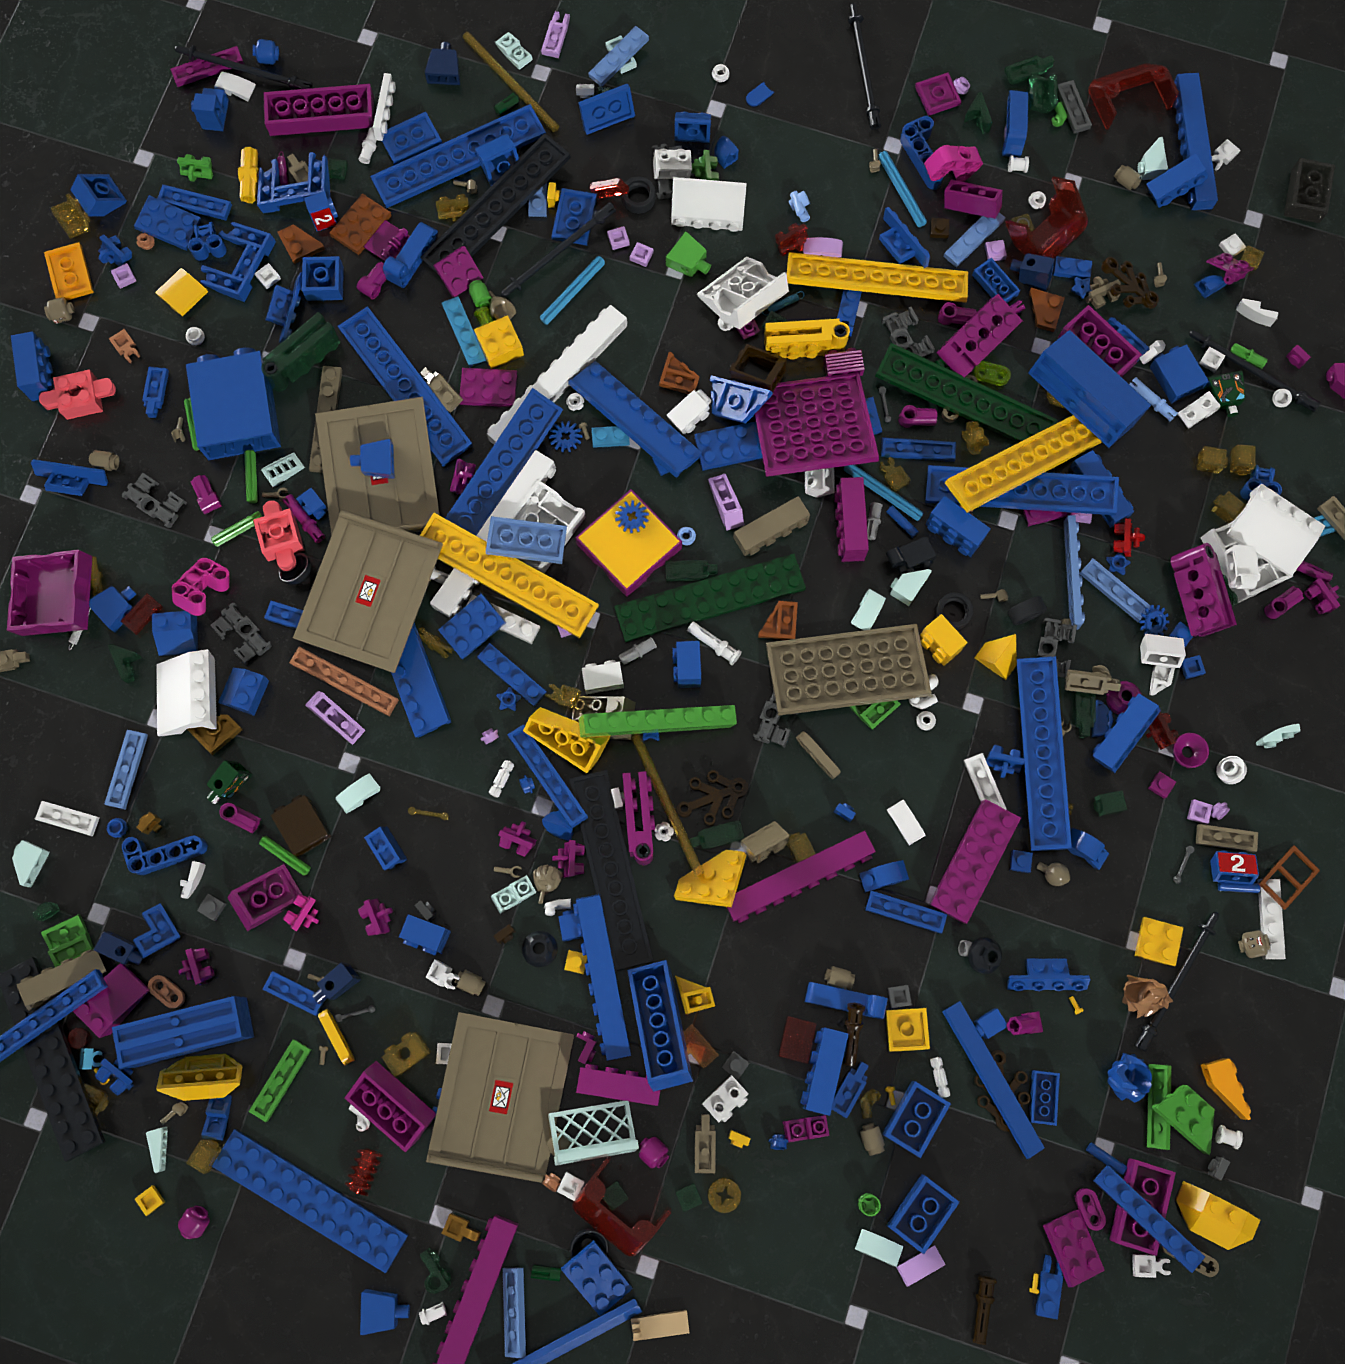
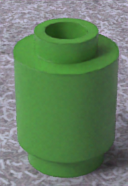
M481 280L471 282L469 284V293L475 306L482 309L488 307L492 298L485 283H482Z

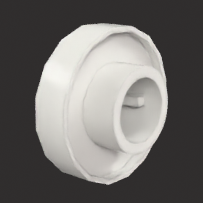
M1228 756L1219 762L1216 772L1224 783L1236 784L1244 779L1247 774V767L1240 757Z

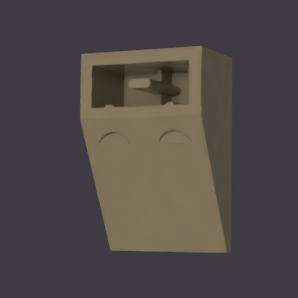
M575 696L572 720L579 722V717L583 714L635 711L636 702L626 697ZM631 734L611 735L609 739L631 740Z
M774 821L742 839L740 844L751 863L755 861L760 863L768 858L767 856H769L770 852L773 851L775 854L783 850L790 836Z

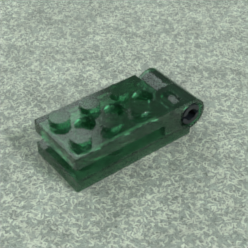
M318 312L262 359L264 362L261 367L262 373L273 390L277 392L284 391L288 387V379L292 383L295 382L299 377L307 374L312 366L321 362L325 355L338 347L341 342L334 327L329 322L326 323L324 317Z

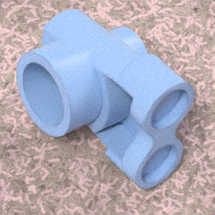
M797 191L790 194L791 200H789L792 210H795L801 222L808 221L810 216L805 206L809 205L810 201L805 191L800 193Z

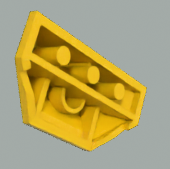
M227 1054L184 1057L167 1069L160 1071L156 1089L158 1092L183 1101L224 1098L240 1085L242 1065Z
M1183 1181L1175 1199L1188 1229L1227 1250L1253 1240L1260 1220L1249 1212Z

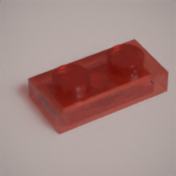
M613 178L590 183L589 190L597 194V197L601 199L628 194L629 186L622 179Z
M147 593L121 622L137 635L152 619V614L158 613L163 606Z

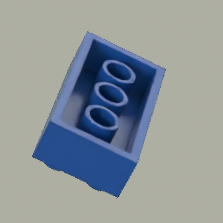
M992 258L973 271L972 276L991 298L999 294L1006 303H1009L1018 296L1019 288Z
M1032 1070L1031 1099L1029 1104V1121L1031 1123L1057 1126L1060 1073Z

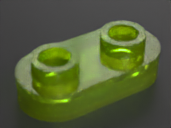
M981 361L975 366L973 371L977 380L999 386L1007 384L1011 377V372L1007 367L986 361Z

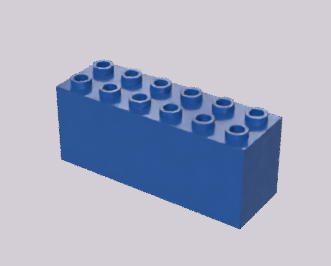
M1070 330L1045 349L1028 372L1108 448L1128 432L1151 406L1144 397Z
M232 996L112 1027L119 1068H136L254 1037L247 997Z

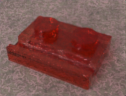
M787 1016L778 1056L808 1064L816 1023Z

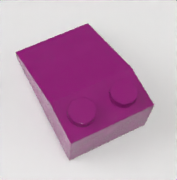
M285 864L232 890L228 900L246 930L249 931L292 906L297 895H302Z
M122 963L104 977L107 988L73 1011L99 1038L111 1035L113 1033L112 1027L120 1025L150 991Z

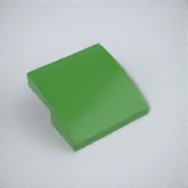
M896 700L849 707L869 728L874 729L901 704Z
M80 914L41 932L49 948L48 954L55 967L60 966L64 960L78 958L83 952L94 949Z

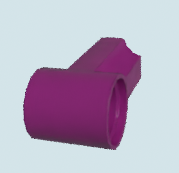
M378 262L367 276H363L357 283V290L371 299H375L379 295L381 286L386 281L383 272V262Z
M947 302L942 306L938 314V321L942 325H950L951 323L964 325L977 311L976 309L957 307L954 303Z
M907 405L902 409L898 421L905 428L912 425L935 426L937 423L936 409L916 408L912 405ZM905 414L910 415L912 418L905 417Z
M198 475L190 481L198 497L197 502L204 514L222 507L206 475Z
M1292 586L1265 606V615L1270 619L1280 617L1304 599L1303 592L1299 588Z
M232 803L223 804L219 810L221 818L252 834L260 824L261 818ZM234 808V815L228 818L226 816L227 810Z
M1039 1011L1011 1017L1007 1023V1029L1013 1035L1043 1032Z

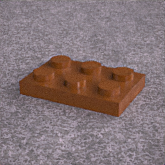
M362 193L329 234L332 238L360 255L365 249L364 245L385 220L388 221L392 215L390 211Z

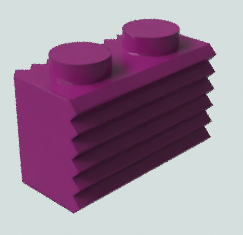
M848 348L843 352L831 350L824 354L823 362L826 376L856 372L863 376L864 363L861 349Z

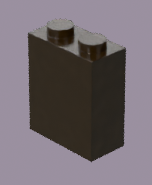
M306 795L296 796L291 800L292 803L276 808L274 810L275 813L271 815L292 854L296 857H300L332 837L310 798Z

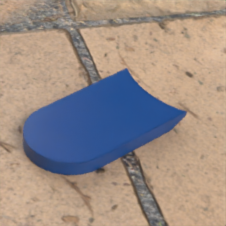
M763 82L747 94L746 102L750 106H758L774 92Z

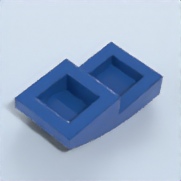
M227 1095L224 1098L209 1099L205 1112L207 1117L201 1134L202 1138L223 1141L230 1112L231 1095Z

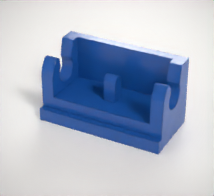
M378 827L364 837L384 871L393 869L396 864L408 860L388 827Z

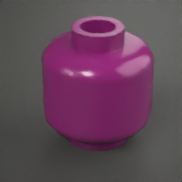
M657 1137L645 1138L639 1144V1158L649 1168H660L668 1160V1147Z
M200 1206L186 1209L178 1223V1229L184 1238L192 1239L202 1236L210 1222L207 1210Z

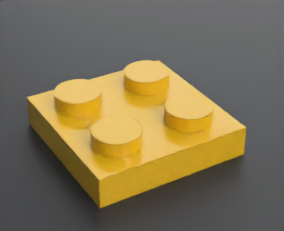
M1143 917L1134 956L1175 967L1183 927Z
M926 1008L885 1011L889 1052L930 1049Z

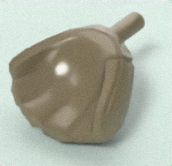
M489 291L492 298L490 300L491 315L496 319L508 315L509 319H511L516 314L515 306L508 299L495 296L492 291Z
M543 865L533 871L534 884L537 891L540 892L539 904H543L545 893L554 891L562 880V872L554 866Z

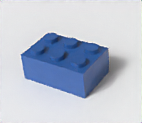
M33 331L11 335L17 387L31 401L39 400L40 393L55 389L54 381L51 379L53 369L48 358L50 356L49 347L45 346L42 339L38 338Z
M945 495L933 509L925 524L932 533L939 534L946 543L953 544L961 554L968 555L969 557L975 553L991 529Z
M911 1081L882 1135L921 1158L951 1103L916 1081Z
M921 1174L886 1226L922 1254H925L959 1204V1201L928 1177Z

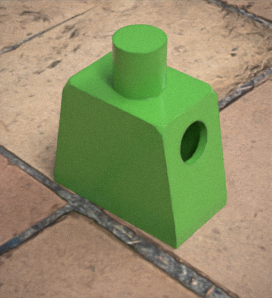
M687 232L683 234L666 256L667 267L689 277H692L697 270L707 274L711 268V265L705 261L706 249Z

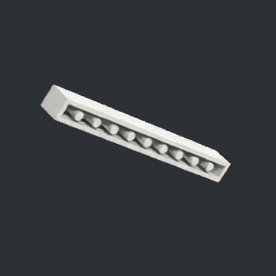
M612 305L607 309L604 308L599 313L598 318L588 324L586 331L583 334H579L570 347L568 346L564 349L562 356L558 360L555 359L551 363L550 368L539 375L537 382L534 385H530L526 389L525 394L514 401L513 407L509 411H505L496 424L490 426L487 433L489 441L492 444L496 443L532 388L552 402H555L570 387L568 384L569 380L593 363L627 327V318Z
M535 450L476 536L487 542L491 516L510 518L538 480L545 484L548 478L551 479L556 472L555 462ZM454 568L430 604L434 609L451 619L461 611V605L471 597L472 589L475 585H479L480 582Z

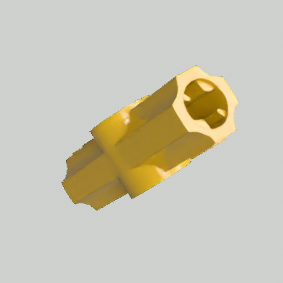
M245 147L241 150V167L238 168L240 200L246 203H253L257 201L259 177L258 151L252 147Z

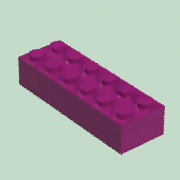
M360 84L264 92L265 126L270 136L373 127L375 106L371 85Z
M986 799L982 800L929 905L967 924L1021 817Z

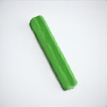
M191 398L184 400L192 447L195 451H198L200 449L197 447Z
M246 450L244 452L246 499L248 503L252 504L258 502L256 453L254 450Z
M259 511L251 514L212 536L211 541L216 547L255 526L253 520L263 517Z
M264 836L260 840L259 844L296 871L304 876L309 873L310 866L268 836Z

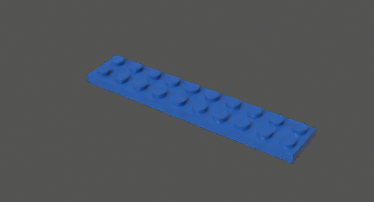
M531 104L370 177L385 207L389 208L481 166L475 150L479 146L508 134L517 150L537 141L544 133L546 134V131Z
M368 306L338 325L340 332L393 401L423 397L430 449L442 466H445L473 446L472 442Z
M532 388L445 519L476 536L534 451L537 450L563 409Z
M865 398L874 435L882 433V428L874 398ZM756 421L694 434L696 447L702 452L699 458L702 471L762 458Z
M928 465L925 503L938 504L945 495L954 503L960 505L945 482L948 478L968 468ZM1044 472L979 507L1116 515L1119 477Z
M1056 656L1017 659L1031 851L1072 849Z
M237 1129L233 1130L212 1165L213 1168L384 1273L388 1272L409 1235Z

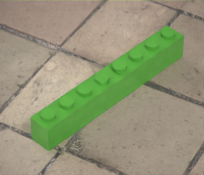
M735 705L583 714L579 717L580 737L730 728L737 724Z

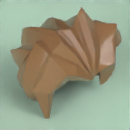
M1127 975L1129 981L1125 983L1123 988L1125 994L1122 1003L1128 1005L1129 1011H1137V1018L1143 1015L1144 1017L1150 1016L1163 1007L1168 1009L1169 1003L1173 1002L1164 984H1160L1154 979Z

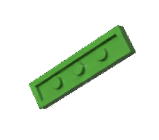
M295 1039L291 1041L250 1108V1113L268 1122L312 1049Z
M1149 1064L1152 1073V1087L1148 1093L1147 1148L1170 1150V1124L1156 1113L1152 1106L1155 1103L1159 1104L1164 1101V1097L1171 1093V1066Z

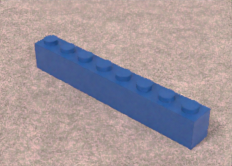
M1199 73L1178 74L1171 84V91L1174 93L1173 106L1176 108V123L1179 125L1180 153L1183 155L1184 160L1196 153L1208 174V178L1201 185H1196L1189 189L1187 201L1190 204L1191 210L1213 209L1218 201Z
M600 894L577 898L573 908L575 916L579 915L580 923L577 924L579 936L583 935L584 939L581 949L583 956L587 955L588 963L585 964L586 975H591L592 983L588 985L590 995H594L596 1001L592 1006L594 1016L598 1015L600 1023H597L596 1027L598 1036L602 1035L603 1043L600 1044L602 1056L606 1055L607 1061L631 1056Z

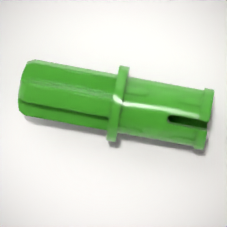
M1237 343L1230 350V352L1259 369H1262L1268 360L1255 353L1253 349L1248 350Z

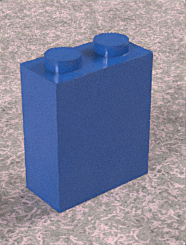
M1187 344L1182 347L1176 346L1165 355L1163 353L1157 355L1150 365L1151 371L1171 404L1203 389L1209 382Z

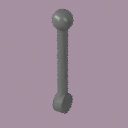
M880 387L879 394L882 396L885 412L884 421L890 422L891 417L888 414L885 397L886 388Z
M1188 846L1185 849L1186 855L1177 876L1173 878L1175 883L1181 882V875L1188 858L1194 852L1193 846Z
M369 1005L368 1008L344 1015L336 1014L334 1019L336 1022H341L344 1018L366 1012L373 1013L375 1006Z

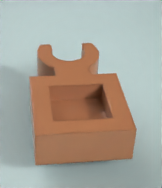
M125 329L109 338L120 355L124 354L125 359L129 363L132 362L130 355L135 354L138 358L140 357L139 352L133 348L136 344Z

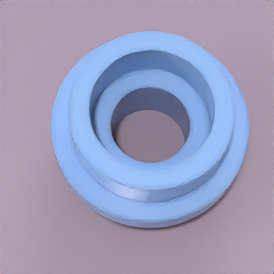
M683 527L678 531L677 537L682 541V545H691L695 541L696 534L692 528ZM688 534L690 538L684 539L683 535Z

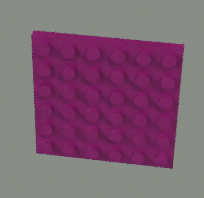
M859 372L779 383L772 396L754 414L766 477L879 461V454Z

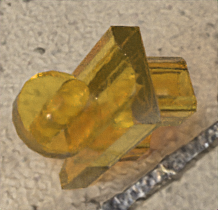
M464 194L457 195L456 199L449 200L445 196L440 197L439 201H436L438 218H452L453 222L457 221L456 217L462 216L470 208L468 197L466 198Z
M977 421L967 422L966 431H962V438L967 443L968 451L976 455L982 452L984 446H989V440L984 435V429L979 427Z

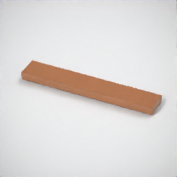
M298 647L289 662L291 665L387 716L391 715L399 701L398 698L301 647Z

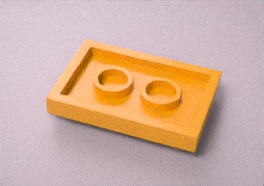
M79 242L44 252L56 299L63 297L66 300L94 293L82 245Z

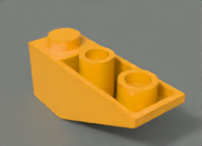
M1222 1058L1202 1064L1201 1068L1207 1085L1240 1119L1250 1120L1249 1114L1251 1110L1248 1103L1244 1100L1242 1095L1244 1093L1243 1086L1237 1080L1235 1074L1237 1069L1230 1058Z

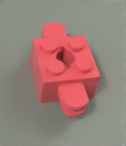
M89 369L54 377L55 389L40 393L39 402L46 410L58 408L59 412L69 420L103 412L101 398L113 396L116 392V387L109 378L98 380Z
M268 501L263 505L264 517L253 520L260 548L268 562L276 559L277 565L281 570L291 571L296 567L294 553L304 551L296 517L290 508L282 511L278 502Z

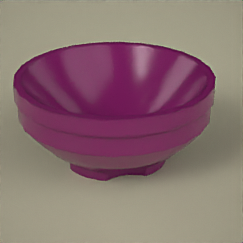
M1120 681V691L1108 690L1106 702L1112 712L1120 715V713H1124L1127 710L1129 701L1123 700V691H1129L1132 697H1136L1138 693L1141 694L1135 684L1128 681Z
M1185 733L1175 740L1172 753L1174 759L1181 766L1196 768L1207 760L1209 747L1205 739L1200 735ZM1184 747L1192 750L1190 758H1186L1182 754Z

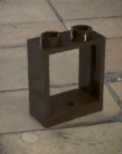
M747 344L743 350H740L736 362L730 366L731 381L774 392L786 372L787 359ZM748 361L772 369L766 380L742 372Z

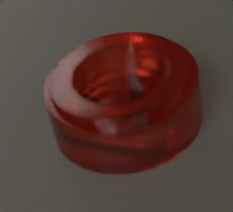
M75 1028L68 1035L69 1045L76 1049L84 1048L90 1042V1033L84 1028Z

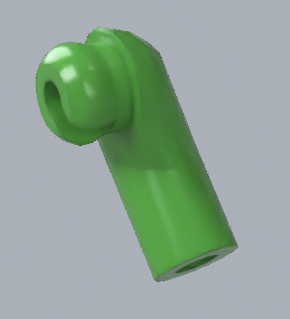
M1062 102L1054 105L1056 115L1052 118V124L1055 127L1062 126L1067 118Z

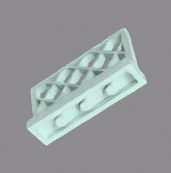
M619 1101L548 1114L555 1153V1166L635 1152L639 1149L638 1140L635 1139L629 1101ZM624 1106L626 1115L622 1120L612 1114L616 1107ZM597 1110H602L608 1115L603 1123L592 1117ZM582 1113L588 1118L583 1127L573 1121L576 1114ZM555 1117H563L568 1121L563 1130L555 1126ZM609 1117L620 1123L614 1132L604 1126ZM590 1120L600 1126L594 1136L584 1129ZM570 1123L580 1130L575 1139L565 1133ZM621 1125L629 1130L630 1138L622 1139L616 1134ZM601 1129L612 1135L608 1142L603 1143L596 1138ZM582 1132L591 1138L587 1146H582L576 1141ZM563 1135L572 1143L568 1149L559 1150L558 1141Z

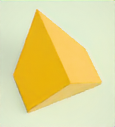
M1016 634L986 642L975 656V659L1006 680L1017 665Z
M675 976L685 1015L715 1007L710 987H704Z

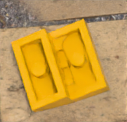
M181 268L155 293L169 304L174 311L183 316L208 291Z

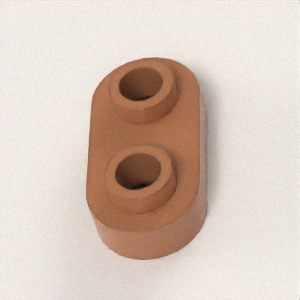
M157 975L150 979L148 983L149 992L168 1008H179L184 1004V992L167 977ZM160 982L163 983L162 989H158V984ZM174 995L178 996V1000L176 1002H174L172 999Z

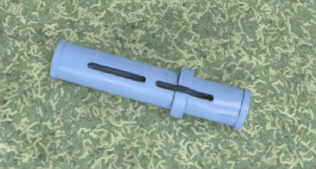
M1137 377L1132 380V383L1130 382L1129 385L1154 407L1156 412L1159 411L1167 418L1169 422L1174 419L1173 416L1178 414L1166 403L1165 399H1161Z

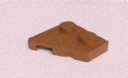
M294 224L277 232L294 264L302 261L303 257H310L325 250L321 242Z
M1031 288L1029 296H1031L1033 303L1032 310L1035 314L1036 327L1054 332L1065 297Z
M669 352L659 386L690 394L693 390L696 392L699 376L694 371L689 370L686 364L676 359L672 352Z
M778 601L765 625L760 630L758 638L795 639L798 602Z

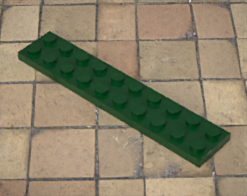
M890 343L875 375L879 379L1018 443L1058 422L1057 419L969 378L963 377L893 343Z
M790 554L614 606L624 641L627 643L685 626L693 621H702L804 591L806 587L795 554Z

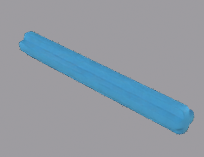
M881 152L878 158L916 225L919 228L926 225V218L888 152Z
M597 256L540 316V320L544 324H548L602 268L605 260Z
M844 466L843 470L852 477H863L865 486L916 521L920 520L923 516V511L858 466Z

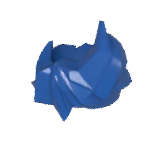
M1123 1053L1121 1059L1115 1061L1112 1064L1113 1068L1108 1071V1084L1120 1100L1123 1101L1127 1098L1135 1103L1150 1092L1152 1073L1150 1068L1144 1063V1060L1138 1059L1135 1054L1128 1055Z

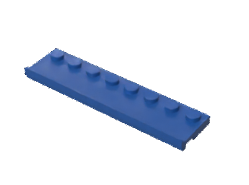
M596 361L569 380L568 384L676 478L702 455L698 448Z
M414 623L396 672L392 673L414 736L419 738L446 723H451V718Z

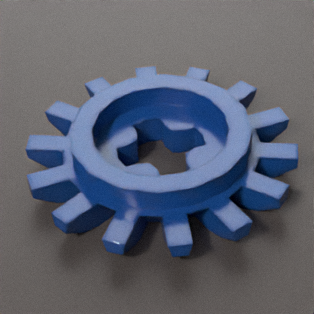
M563 421L560 422L561 427L555 424L554 426L557 430H550V432L554 433V435L549 436V439H554L551 445L556 443L555 449L557 450L561 447V452H564L565 448L568 449V452H571L570 447L572 446L574 449H577L575 443L581 444L578 438H582L581 434H577L581 429H574L577 424H573L571 427L570 421L567 422L566 426H564ZM563 432L565 434L570 433L569 440L561 439Z
M632 500L629 506L626 501L624 502L625 508L622 506L618 507L622 511H616L615 514L620 515V517L615 518V521H621L618 527L620 528L624 525V532H626L627 528L630 529V533H633L635 528L637 532H640L639 526L645 528L646 526L643 522L649 521L644 518L649 513L643 512L647 508L646 506L639 508L641 502L634 506V500ZM633 512H635V516L637 517V519H632V521H629V516H627V514H632Z
M1151 605L1150 611L1148 608H1145L1147 615L1141 614L1145 618V620L1139 621V623H1145L1140 628L1141 630L1145 629L1144 635L1148 633L1158 635L1159 633L1163 636V629L1167 631L1168 628L1165 625L1169 623L1166 620V617L1169 615L1168 613L1163 614L1164 608L1159 610L1160 605H1157L1155 609L1154 605ZM1156 617L1155 621L1157 622V625L1152 626V622L1150 620L1151 618L1154 619Z

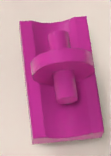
M298 894L293 903L302 909L298 915L288 910L283 920L291 925L290 928L295 931L299 929L305 917L307 919L303 926L308 928L312 922L318 924L319 920L315 919L318 910L313 908L311 913L308 914L316 900L310 896L306 897Z

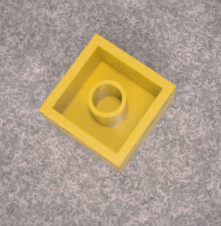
M508 315L474 329L490 369L524 356L522 345Z
M942 614L927 625L920 634L921 645L925 649H929L933 654L934 660L943 666L958 655L968 643Z

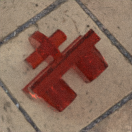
M804 223L802 225L792 224L789 227V233L786 235L783 232L775 235L780 254L784 255L795 248L799 252L804 249L803 243L807 241L806 238H809L806 231L807 226Z
M1161 711L1149 726L1150 733L1146 734L1147 738L1153 737L1160 750L1175 744V740L1179 737L1178 732L1175 729L1170 731L1167 725L1171 722L1169 714L1161 713Z

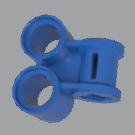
M213 222L202 226L194 225L196 238H192L188 243V248L193 257L198 261L207 259L209 253L216 258L223 257L227 252V248L221 237L216 235Z
M1255 464L1252 468L1250 479L1240 490L1241 497L1249 501V494L1252 492L1250 488L1254 490L1261 484L1280 495L1282 487L1278 482L1273 481L1275 468H1261Z

